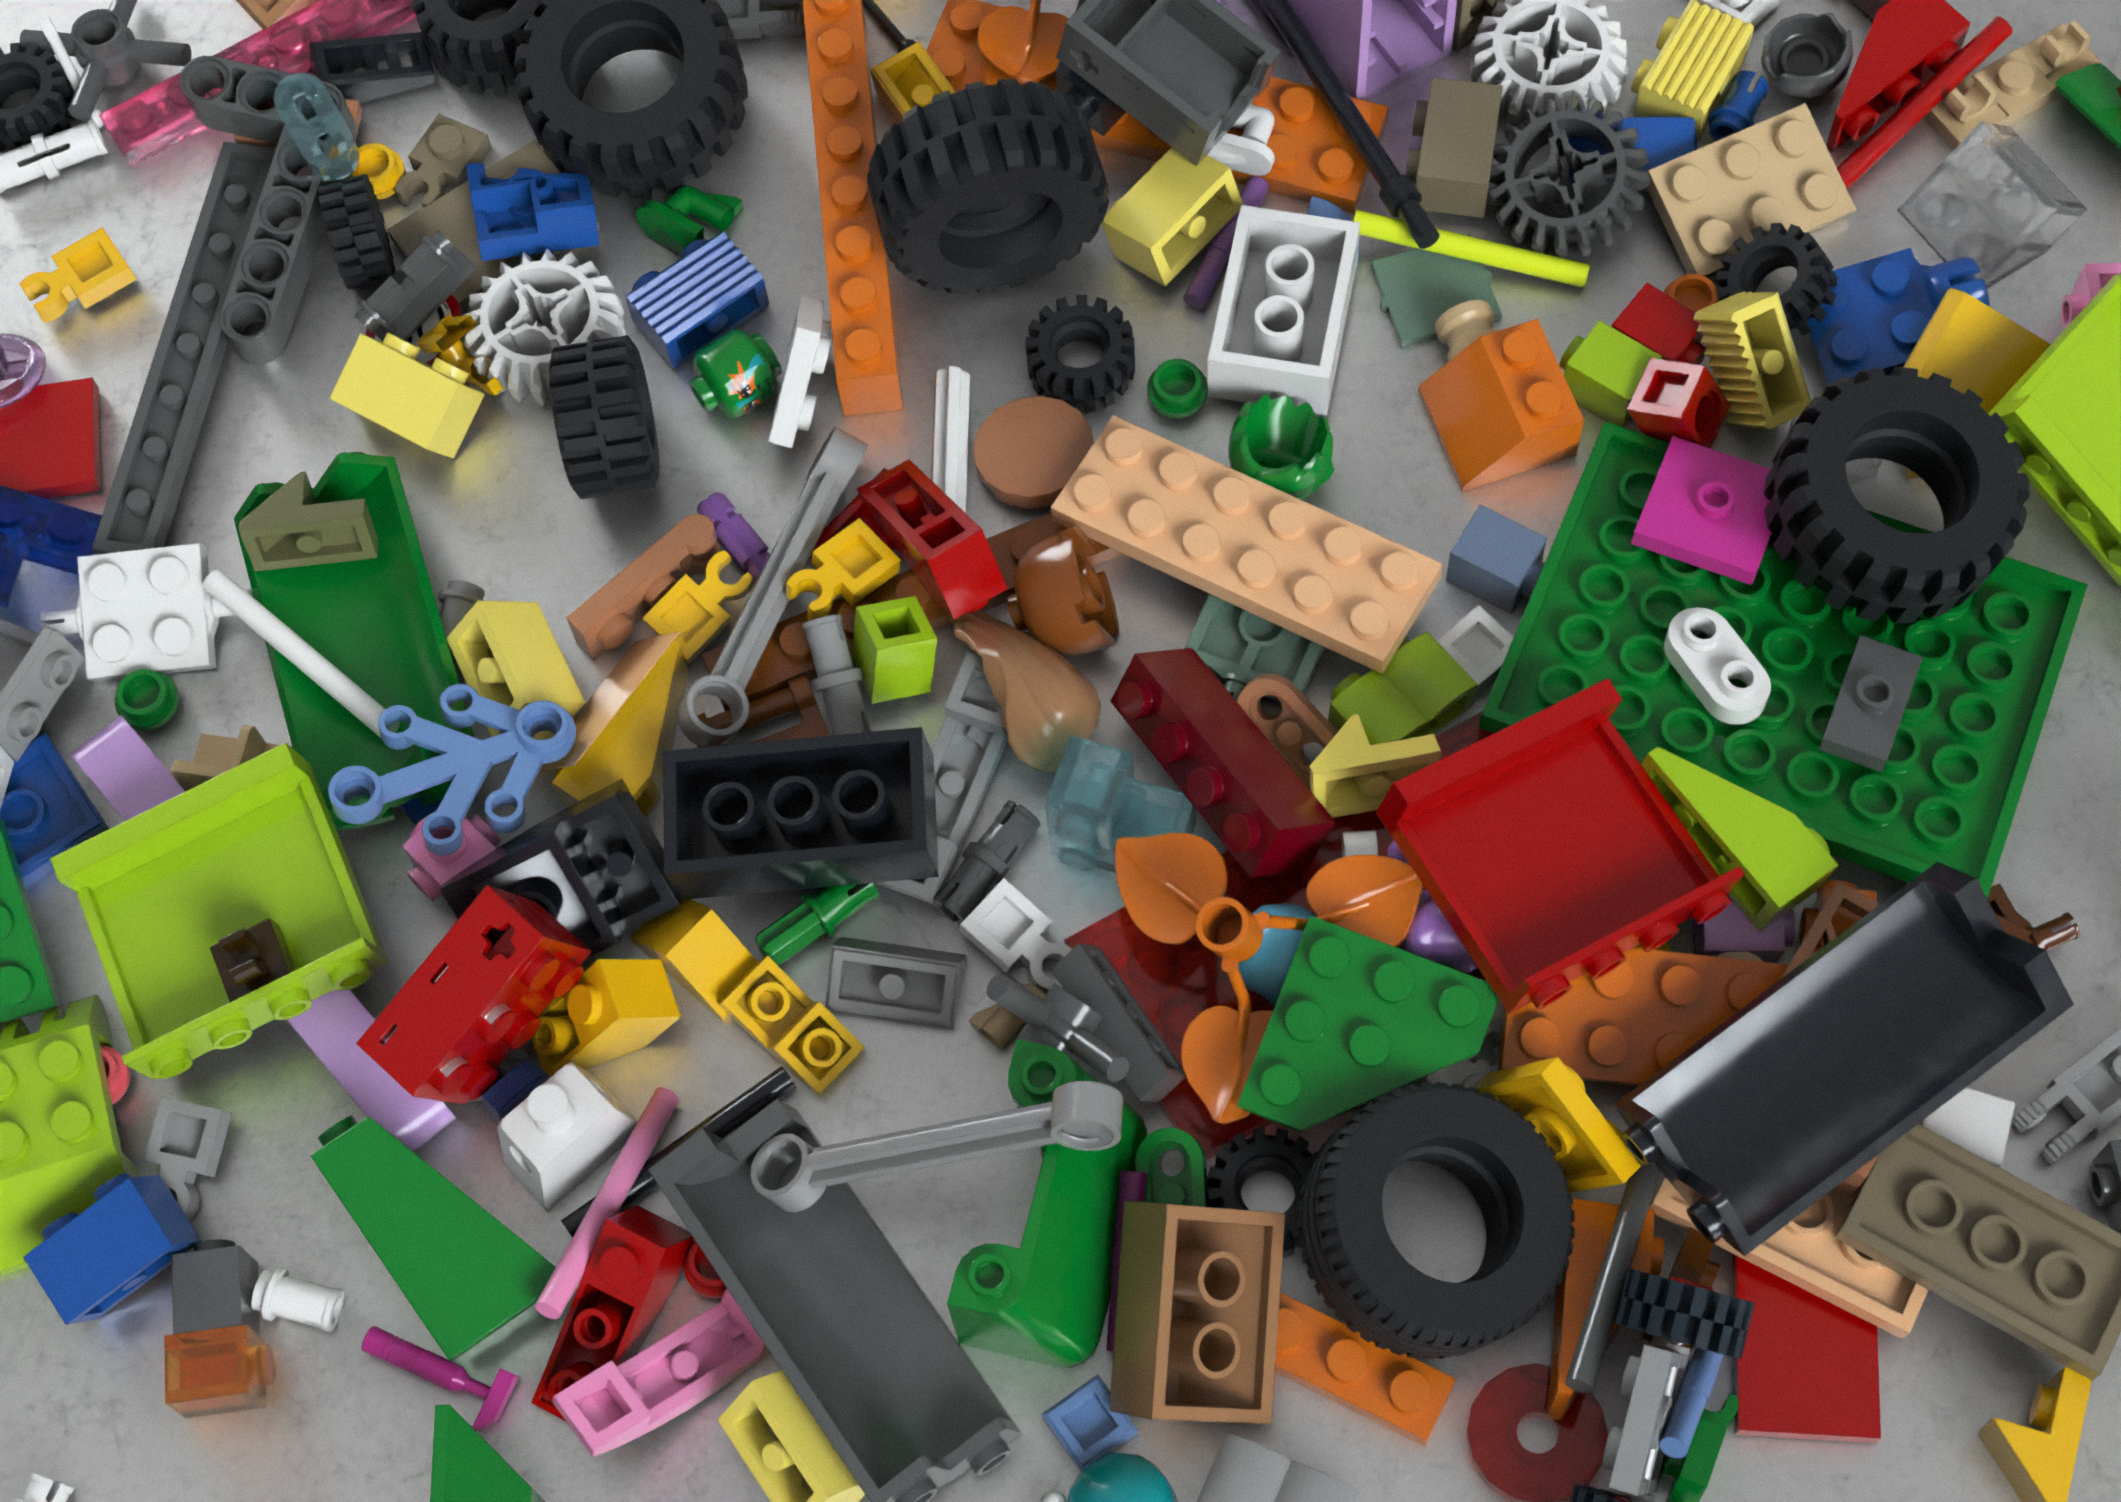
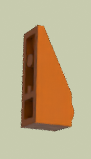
M1572 1198L1574 1204L1571 1205V1209L1575 1211V1221L1571 1225L1575 1228V1238L1571 1239L1574 1246L1572 1254L1567 1257L1569 1259L1568 1269L1563 1272L1564 1279L1556 1287L1547 1418L1561 1420L1579 1393L1570 1389L1565 1384L1620 1205ZM1648 1209L1630 1269L1660 1276L1664 1256V1238L1653 1236L1655 1210ZM1613 1324L1606 1350L1622 1326Z

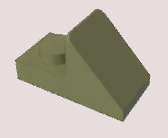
M300 472L239 521V533L255 572L378 558L379 539L365 499L318 504L306 472Z

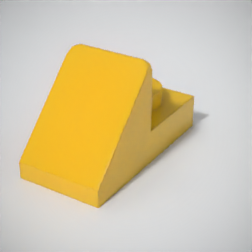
M2064 1367L2047 1385L2039 1383L2035 1390L2028 1421L2029 1424L2037 1426L2038 1430L1999 1418H1991L1979 1430L1982 1441L2021 1502H2067L2092 1380L2068 1367Z

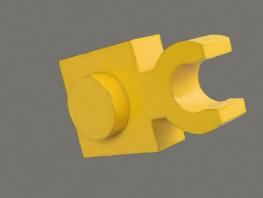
M101 227L52 255L51 257L58 267L56 270L50 273L36 272L30 274L19 285L29 301H33L43 294H48L45 299L33 305L42 321L46 323L59 318L66 311L68 303L76 298L87 309L137 279L104 228Z
M859 518L812 552L811 565L815 569H803L794 573L786 583L785 596L791 601L803 592L815 593L819 598L813 600L808 605L807 619L811 621L825 617L832 609L833 599L840 594L851 606H854L899 573L901 559Z
M725 550L716 553L709 560L706 567V579L699 586L685 574L642 618L659 636L681 631L674 641L680 644L683 656L688 664L733 620L721 606L727 600H738L745 597L751 591L755 582L753 576L748 572L735 584L728 585L720 580L722 569L732 560Z

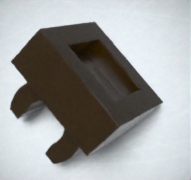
M270 918L248 929L243 927L219 939V943L209 947L230 1002L296 970L280 926Z

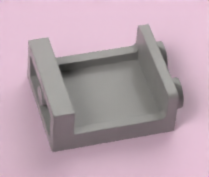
M0 619V746L12 760L18 762L30 742L38 735L43 722L64 690L73 681L77 670L85 658L56 629L46 626L39 634Z

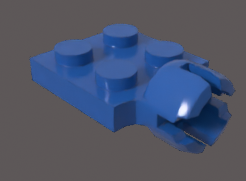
M1908 248L1833 270L1837 276L1838 285L1830 287L1836 295L1833 306L1821 304L1827 316L1821 323L1811 317L1806 323L1812 331L1806 335L1825 388L1842 377L1854 380L1859 371L1872 368H1882L1885 376H1889L1895 367H1903L1948 289L1953 288L1966 292L1990 307L1989 294L1985 281L1983 279L1975 280L1973 276L1981 272L1973 258L1961 257L1937 265L1927 266L1921 265L1915 259L1912 249Z

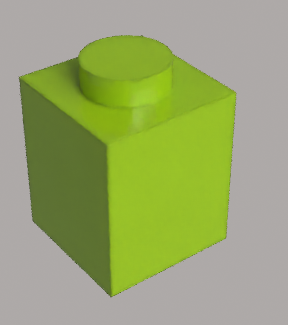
M1599 320L1585 339L1578 335L1571 341L1560 360L1559 366L1565 370L1564 377L1577 405L1606 422L1625 428L1632 418L1627 411L1628 405L1650 358L1662 359V356Z
M911 596L856 607L851 659L854 668H861L863 676L861 683L871 704L930 693L937 637L917 597Z

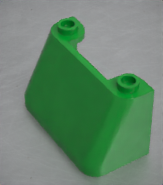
M1017 1039L1008 1072V1088L1018 1108L1052 1102L1054 1090L1066 1083L1076 1081L1101 1083L1063 1051L1051 1046ZM1124 1100L1121 1140L1115 1146L1096 1151L1075 1150L1058 1143L1041 1146L1043 1160L1020 1249L1001 1244L985 1243L972 1248L961 1258L955 1271L947 1301L959 1344L1062 1368H1073L1084 1364L1094 1355L1100 1343L1110 1302V1276L1113 1239H1115L1119 1175L1120 1171L1136 1172V1153L1141 1142L1147 1136V1128L1143 1118Z

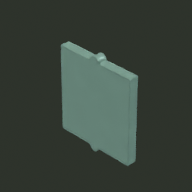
M1417 248L1371 261L1370 268L1382 296L1380 310L1388 312L1401 348L1438 338L1434 330L1435 322L1448 309L1466 301H1487L1495 315L1494 323L1501 321L1502 313L1490 286L1492 272L1484 269L1480 263Z

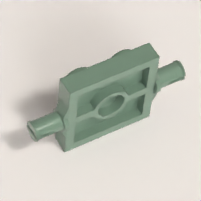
M1211 594L1208 595L1185 648L1194 649L1236 701L1247 683L1263 674L1281 675L1289 679L1305 695L1325 650V647ZM1272 695L1263 696V697L1272 699V700H1274V701L1280 702L1279 699L1276 698L1275 696H1272Z

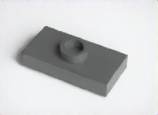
M1860 635L1818 750L1882 772L1923 657Z

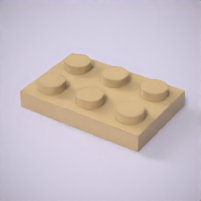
M1806 103L1647 171L1649 173L1650 185L1646 188L1687 274H1699L1707 278L1717 274V271L1727 270L1721 262L1725 252L1736 256L1739 251L1733 243L1739 237H1742L1747 244L1753 241L1754 238L1750 230L1761 226L1764 232L1769 235L1771 223H1782L1787 231L1790 225L1793 224L1799 226L1805 234L1807 232L1812 233L1850 216L1857 210Z

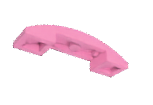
M726 1289L721 1303L619 1366H616L612 1360L554 1395L552 1403L590 1455L594 1457L641 1437L689 1410L769 1355L770 1351L729 1290Z

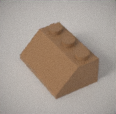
M1124 1201L1109 1411L1156 1420L1272 1424L1285 1213Z

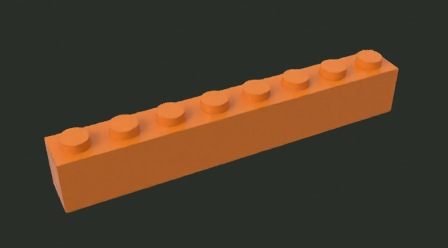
M803 0L835 373L843 415L847 417L900 411L904 409L889 257L884 246L867 184V174L870 169L869 163L878 143L863 1Z

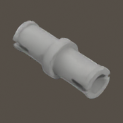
M841 614L825 616L803 623V630L806 631L818 676L812 682L815 693L822 692L833 735L873 732L870 730L858 682L863 681L861 668H854L841 622L843 621Z

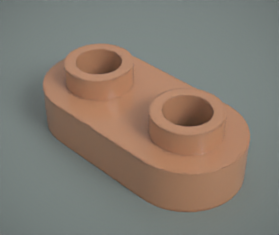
M1277 674L1257 676L1249 681L1241 691L1237 703L1310 789V765L1313 761L1306 757L1303 746L1307 743L1315 742L1325 748L1338 731L1289 679ZM1266 695L1275 696L1281 702L1282 712L1275 715L1266 713L1261 707L1260 699Z

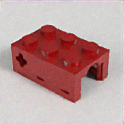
M486 885L356 1044L413 1097L466 1105L468 1101L480 1098L490 1089L498 1076L496 1067L510 1050L520 1048L533 1037L541 1023V1020L538 1018L553 998L565 995L576 985L583 973L581 964L592 951L538 902ZM492 927L501 931L507 929L492 949H490L492 943L486 937L488 931ZM447 966H449V967L444 971V973L440 976V978H439L436 982H434V981L438 978V976L443 972V970H444ZM398 1026L397 1030L392 1034V1036H391V1037L387 1040V1042L385 1043L386 1039L391 1035V1033H392V1032L396 1029V1027Z

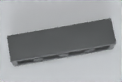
M1079 943L1050 969L1063 989L1104 1016L1093 1034L1128 1059L1129 1071L1124 1079L1139 1101L1159 1102L1186 1078L1183 1067L1100 946Z

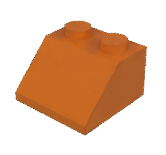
M1538 319L1480 336L1418 387L1419 396L1462 492L1577 456L1584 418Z

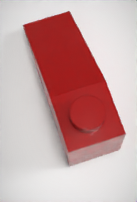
M910 459L857 488L861 500L926 591L953 620L964 614L980 610L991 598L1008 589L982 528Z

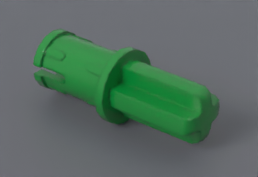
M874 883L866 884L850 896L847 894L848 890L857 884L823 887L812 896L806 892L800 896L801 903L756 935L755 942L763 956H769L780 966L824 935L830 939L835 935V926L871 901L879 898V893Z

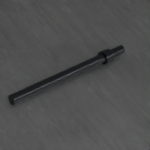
M1259 0L1380 186L1379 197L1391 216L1395 218L1400 217L1419 248L1425 249L1435 244L1440 234L1420 205L1422 195L1408 175H1401L1289 2L1287 0Z

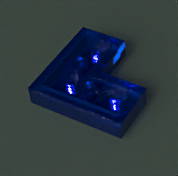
M0 485V606L8 608L24 560L79 575L77 557L94 555L91 548L102 515Z

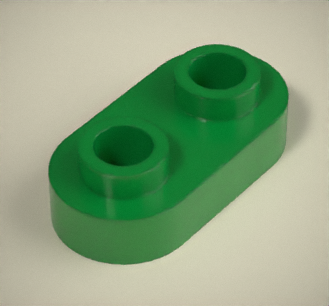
M1177 1128L1158 1129L1146 1136L1137 1150L1135 1159L1136 1172L1147 1173L1145 1202L1209 1207L1206 1156L1199 1141L1191 1134ZM1170 1151H1179L1184 1158V1167L1179 1174L1168 1176L1162 1169V1159Z

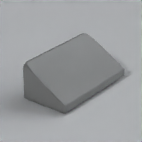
M841 937L831 947L825 1007L829 1010L954 1027L967 956L959 953Z

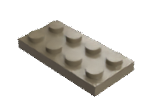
M1917 1124L1879 1154L1834 1237L2092 1381L2102 1374L2121 1333V1234L1920 1124Z

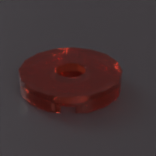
M1533 1363L1506 1369L1484 1385L1470 1409L1465 1437L1472 1462L1478 1469L1477 1472L1487 1487L1510 1502L1567 1501L1571 1498L1574 1485L1589 1486L1603 1463L1608 1431L1602 1407L1592 1393L1579 1392L1561 1420L1547 1418L1551 1366ZM1528 1418L1543 1419L1552 1426L1556 1435V1444L1545 1453L1529 1452L1518 1441L1517 1426Z

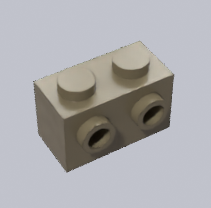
M1432 77L1428 101L1417 100L1412 135L1423 137L1421 150L1409 149L1405 175L1411 178L1422 195L1420 205L1424 211L1484 218L1503 85Z

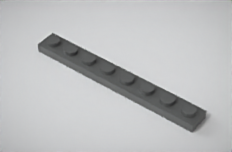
M223 142L91 548L95 555L159 548L165 545L229 341L220 323L221 309L276 148Z

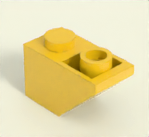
M598 959L582 973L579 981L569 992L559 998H554L539 1015L538 1018L541 1020V1023L532 1037V1044L537 1052L542 1069L550 1077L564 1065L571 1062L586 1070L645 1048L676 1022L681 1015L662 960Z

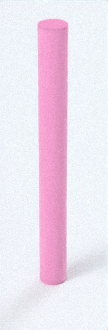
M659 1087L652 1095L535 1304L536 1310L543 1316L550 1319L560 1318L585 1272L606 1219L616 1215L679 1103V1098L673 1091Z

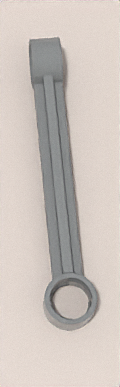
M836 426L832 429L816 456L806 477L807 481L710 675L697 680L678 706L677 720L682 733L696 745L702 747L723 746L736 735L746 722L749 714V703L744 691L789 602V599L785 596L786 583L794 573L805 569L841 494L850 482L867 449L868 444ZM701 694H711L722 699L731 710L733 717L731 726L725 729H714L702 723L694 711L693 698Z
M1076 1081L1057 1087L1053 1092L1052 1102L813 1148L794 1134H780L768 1140L758 1150L751 1165V1182L758 1193L787 1212H799L812 1206L821 1197L826 1186L1055 1143L1067 1148L1083 1151L1108 1149L1118 1144L1121 1140L1123 1095L1119 1090L1107 1084L1092 1081ZM802 1157L797 1175L789 1184L778 1189L779 1180L785 1168L795 1159Z

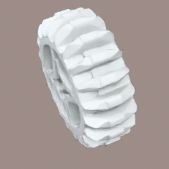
M1511 0V5L1498 1L1496 7L1492 10V16H1483V20L1478 26V34L1475 35V40H1472L1470 50L1472 60L1469 70L1470 77H1472L1471 82L1503 85L1499 116L1508 114L1507 122L1515 126L1521 122L1524 123L1522 112L1525 108L1534 111L1536 117L1539 118L1546 115L1544 101L1547 98L1554 100L1558 111L1566 110L1567 101L1571 95L1579 98L1581 112H1585L1589 104L1595 99L1601 101L1604 115L1606 107H1614L1615 102L1618 100L1622 83L1626 82L1628 66L1626 65L1628 56L1627 40L1621 39L1620 21H1608L1606 5L1590 9L1589 0ZM1552 53L1553 58H1551L1550 67L1548 70H1544L1548 54Z
M546 249L539 261H532L523 252L520 261L521 265L514 268L501 261L499 269L501 276L497 279L482 276L481 287L484 293L469 294L471 312L463 316L470 315L477 325L465 335L466 340L464 344L467 352L474 358L479 357L474 360L473 364L480 376H485L488 369V362L483 357L490 358L492 364L489 368L488 380L496 377L504 388L498 394L509 389L511 397L515 398L518 403L532 393L534 400L543 407L550 394L548 369L554 347L626 335V327L623 320L625 311L621 299L616 296L612 281L608 279L607 275L600 276L598 268L591 261L580 265L578 258L571 251L559 262H557L555 255L548 249Z

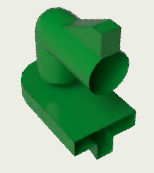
M683 185L674 191L663 203L655 200L644 202L636 211V219L646 235L681 255L689 244L698 239H704V227L687 218L689 214L719 231H725L731 225L734 217L743 209V201L734 196L704 193L693 186Z

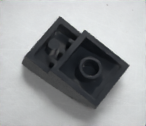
M623 779L585 797L531 827L471 864L440 887V891L457 919L462 916L486 885L536 901L592 951L587 958L620 943L624 932L680 906L682 900L664 875V850ZM492 927L488 931L486 937L492 943L490 949H492L507 929L501 931Z

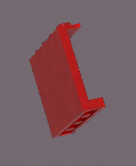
M1608 678L1394 782L1375 812L1509 1014L1533 1002L1537 1010L1549 1006L1571 990L1572 985L1570 981L1587 973L1591 981L1607 975L1626 960L1623 953L1638 945L1642 947L1645 953L1660 947L1679 932L1678 924L1693 917L1698 925L1709 921L1730 906L1732 901L1727 894L1745 875L1740 866L1721 876L1716 873L1609 718L1623 699Z

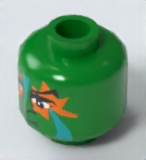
M733 329L699 349L694 354L692 363L696 377L688 381L695 398L706 412L716 408L725 417L738 419L776 394L778 388L776 377L782 374V368L775 353L759 333L750 336L745 331Z

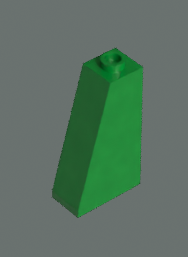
M353 1115L348 1116L318 1137L323 1147L311 1154V1158L449 1361L456 1360L536 1304L556 1267L372 1118L367 1116L357 1123Z

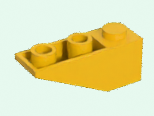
M675 641L672 642L576 765L557 768L552 784L564 808L620 779H623L645 819L661 801L663 795V751H670L673 748L678 725L677 710L684 697L689 674L680 644Z

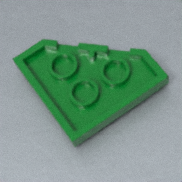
M1310 915L1244 1085L1237 1108L1303 1133L1356 1107L1373 1102L1375 1099L1387 1095L1398 1088L1402 1089L1415 1083L1417 1080L1478 1055L1499 998L1487 981Z

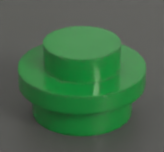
M1171 359L1163 362L1153 371L1147 383V396L1151 406L1158 413L1166 417L1185 418L1191 416L1202 408L1207 399L1208 385L1206 377L1193 363L1184 359Z
M139 669L127 674L120 681L115 695V708L118 715H122L129 725L137 730H152L161 727L173 717L179 705V692L174 682L166 674L149 669Z

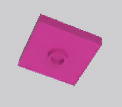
M1672 436L1635 528L1631 544L1752 585L1772 534L1767 528L1764 513L1765 508L1770 502L1764 494L1766 477L1771 469Z

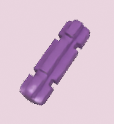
M719 492L713 493L699 503L697 513L710 518L716 531L718 543L744 574L748 572L753 576L755 585L770 555L767 551L769 548L743 516L734 512L735 507L724 494Z

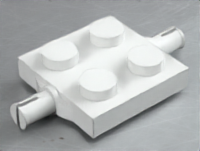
M200 543L77 557L80 586L77 609L54 612L45 611L40 614V621L46 623V625H40L41 631L44 627L48 626L58 630L62 635L79 633L84 643L86 678L94 682L123 679L127 674L139 669H149L155 672L159 671L164 674L217 668L214 637L219 624V617L235 616V614L203 588V582L209 575L207 547ZM246 589L245 591L254 598L252 589Z

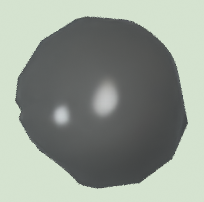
M1800 13L1781 19L1765 37L1761 56L1762 68L1768 80L1785 95L1811 99L1830 93L1845 79L1853 58L1851 30L1846 31L1832 13L1818 16Z

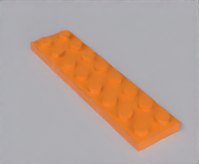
M977 0L947 1L926 51L955 92L965 90L966 84L982 81L986 86L997 84L998 79H1007L984 60L977 43L980 23L986 15L1000 8V6ZM1056 75L1037 82L1044 84L1051 91L1053 89L1057 90ZM1271 76L1268 86L1252 103L1253 105L1271 110L1275 118V123L1266 145L1274 152L1275 161L1270 173L1258 177L1263 178L1269 184L1268 192L1310 202L1311 196L1319 197L1335 204L1344 212L1354 214L1370 172L1315 87ZM1018 82L1020 85H1026V84H1027V83ZM1351 97L1380 142L1388 122L1389 106ZM1127 112L1104 136L1091 129L1096 146L1151 161H1157L1171 148L1169 144ZM1231 127L1227 133L1242 137L1244 130ZM1231 170L1235 183L1245 185L1250 176H1257Z

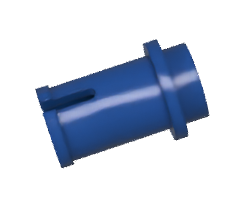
M1744 70L1734 75L1722 104L1715 107L1708 118L1709 133L1714 141L1754 125L1753 119L1769 91V85L1764 77L1760 76L1751 93L1748 92V87L1756 73Z

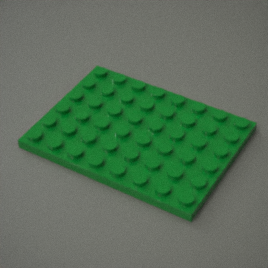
M1604 421L1485 704L1478 728L1496 733L1608 678L1623 699L1609 719L1640 764H1642L1649 752L1656 747H1660L1794 813L1807 828L1815 830L1822 836L1833 856L1908 883L1936 862H1939L1975 877L1986 898H1988L2088 584L2005 557L1973 595L1963 603H1955L1947 613L1932 619L1924 617L1921 613L1913 623L1896 624L1890 621L1889 614L1883 613L1875 622L1856 617L1857 608L1844 604L1838 610L1823 602L1827 594L1814 584L1809 589H1806L1794 577L1798 567L1792 560L1786 563L1783 562L1773 545L1780 535L1779 531L1772 532L1752 585L1728 578L1631 544L1635 528L1670 443ZM1866 510L1880 522L1897 530L1909 533H1934ZM1700 607L1719 613L1727 620L1766 670L1771 682V691L1763 712L1755 720L1735 725L1724 723L1713 717L1670 663L1665 654L1664 642L1672 619L1681 611ZM1692 632V634L1697 638H1710L1703 633ZM1860 635L1923 657L1882 772L1818 750ZM1729 680L1736 687H1748L1742 680Z

